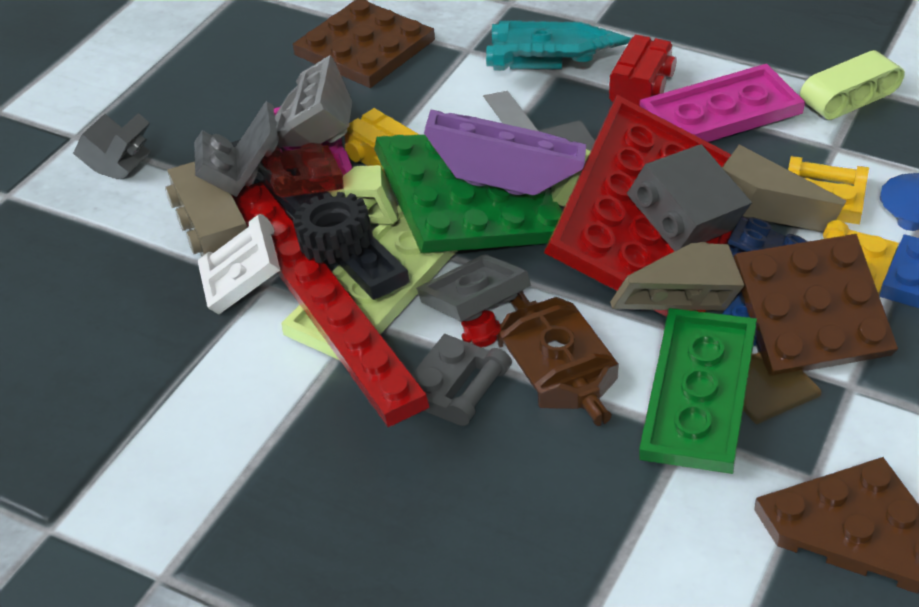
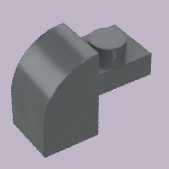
M138 113L122 128L104 114L81 135L73 154L95 172L114 179H122L151 152L143 146L147 141L143 135L150 122Z

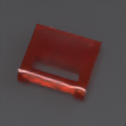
M308 143L302 145L300 149L282 151L276 146L274 152L269 157L264 155L261 160L263 166L271 173L270 183L273 192L280 197L344 189L343 174L328 145ZM294 168L297 176H293L286 169Z

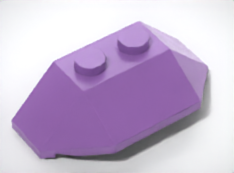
M430 109L424 134L456 178L464 179L467 183L475 186L490 185L503 188L508 193L515 195L525 193L536 195L581 171L585 164L586 144L570 142L565 138L477 117L455 113L445 114L441 111Z

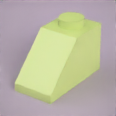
M381 165L355 166L327 189L333 197H336L337 192H344L345 197L352 193L356 195L357 199L362 198L367 206L370 224H393L398 220L396 197Z

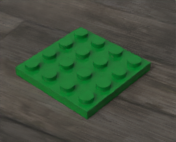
M426 135L376 137L374 150L421 253L546 244L549 242L562 214L558 203L553 201L552 192L549 188L536 195L526 193L515 195L495 186L471 185L464 179L454 176Z

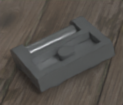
M444 333L412 373L413 378L427 395L430 408L424 411L457 425L466 426L476 413L475 406L495 379L507 372L512 364V360L502 349L492 348L489 351ZM474 369H480L461 397L453 399Z

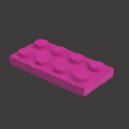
M767 63L640 100V107L707 142L803 114L805 101Z

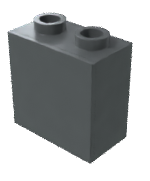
M702 144L645 164L627 192V195L674 252L691 243L706 242L732 231L752 204L750 199Z

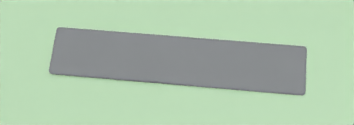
M508 91L483 95L503 124L538 131Z

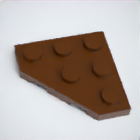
M884 457L756 498L754 510L778 547L797 553L798 548H802L826 556V563L863 576H866L867 572L870 571L897 580L896 587L916 594L919 593V504Z

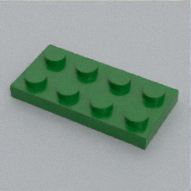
M669 308L639 448V460L733 474L757 318Z

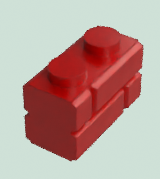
M636 34L632 37L610 74L609 99L611 102L619 95L640 106L641 99L664 93L666 77H673L677 58L672 56L673 45L671 41L657 38L652 41L650 37Z

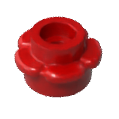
M484 310L482 315L474 320L461 322L464 333L461 335L462 340L468 343L472 341L473 345L479 347L493 344L501 331V328H499L501 324L496 320L494 313L488 310Z

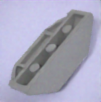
M329 55L300 73L296 80L298 85L287 95L275 115V120H277V136H279L276 147L318 146L326 140L329 143L335 142L346 134L349 127L352 99L334 59Z

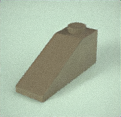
M740 144L722 167L752 202L744 213V217H755L764 221L824 232L827 223L837 219L846 203V200Z
M691 243L628 275L610 303L612 309L669 310V308L683 310H726L744 287V283L728 244Z

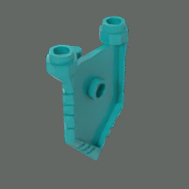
M500 20L499 24H492V45H487L486 66L493 67L494 71H504L509 66L510 69H562V57H572L574 61L588 62L593 60V54H596L597 51L626 45L632 38L583 22Z

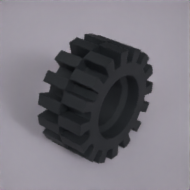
M337 192L336 197H331V193L323 194L324 199L319 200L317 196L310 199L311 205L304 202L300 206L301 211L295 212L293 224L302 254L305 253V257L309 260L315 258V262L323 263L324 259L327 258L328 263L333 264L336 263V258L342 257L344 262L350 260L349 254L353 253L358 256L362 253L361 247L368 248L370 245L369 240H372L373 234L367 206L362 198L357 199L355 194L350 193L345 197L344 192Z

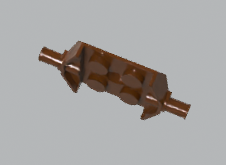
M523 290L518 292L516 298L508 301L515 311L507 314L499 327L501 331L497 335L498 347L501 348L505 344L538 393L539 408H583L596 426H601L602 422L606 424L611 419L612 414L607 410L600 398L618 379L619 363L573 303L559 297L538 303L536 300L530 302ZM551 341H557L561 344L567 345L562 347H552L548 345V343Z

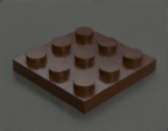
M354 0L293 43L294 55L314 64L331 55L341 76L372 88L435 40V32L432 27L372 4L367 0Z
M857 234L735 254L734 260L744 283L741 292L749 317L757 318L755 336L769 377L892 356L898 350Z

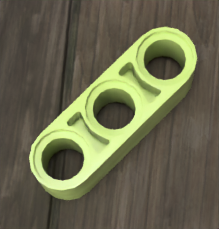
M873 50L809 77L801 88L800 97L805 101V104L825 119L832 120L895 92L903 82L905 71L880 52Z

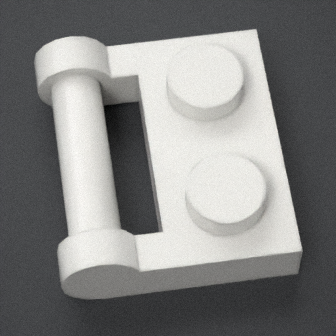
M258 214L249 221L248 228L214 253L207 252L198 259L207 307L217 314L225 311L280 271L271 236L274 234V228L264 215Z

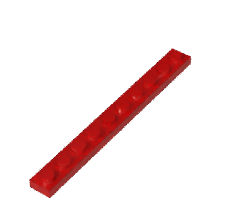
M262 181L251 184L249 187L244 186L237 197L232 195L246 222L247 228L249 227V221L258 214L264 215L271 222L274 228V234L271 236L280 266V271L277 272L387 427L393 426L430 408L426 393L324 261L323 263H317L315 258L309 260L305 257V253L302 254L293 221Z

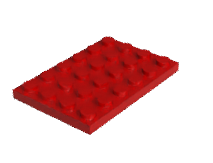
M617 95L544 253L618 291L628 275L674 252L627 195L644 165L700 144L705 147L721 167L724 166L732 154ZM732 231L706 241V243L728 244ZM654 310L666 317L668 315V310ZM691 310V311L705 312L706 310Z

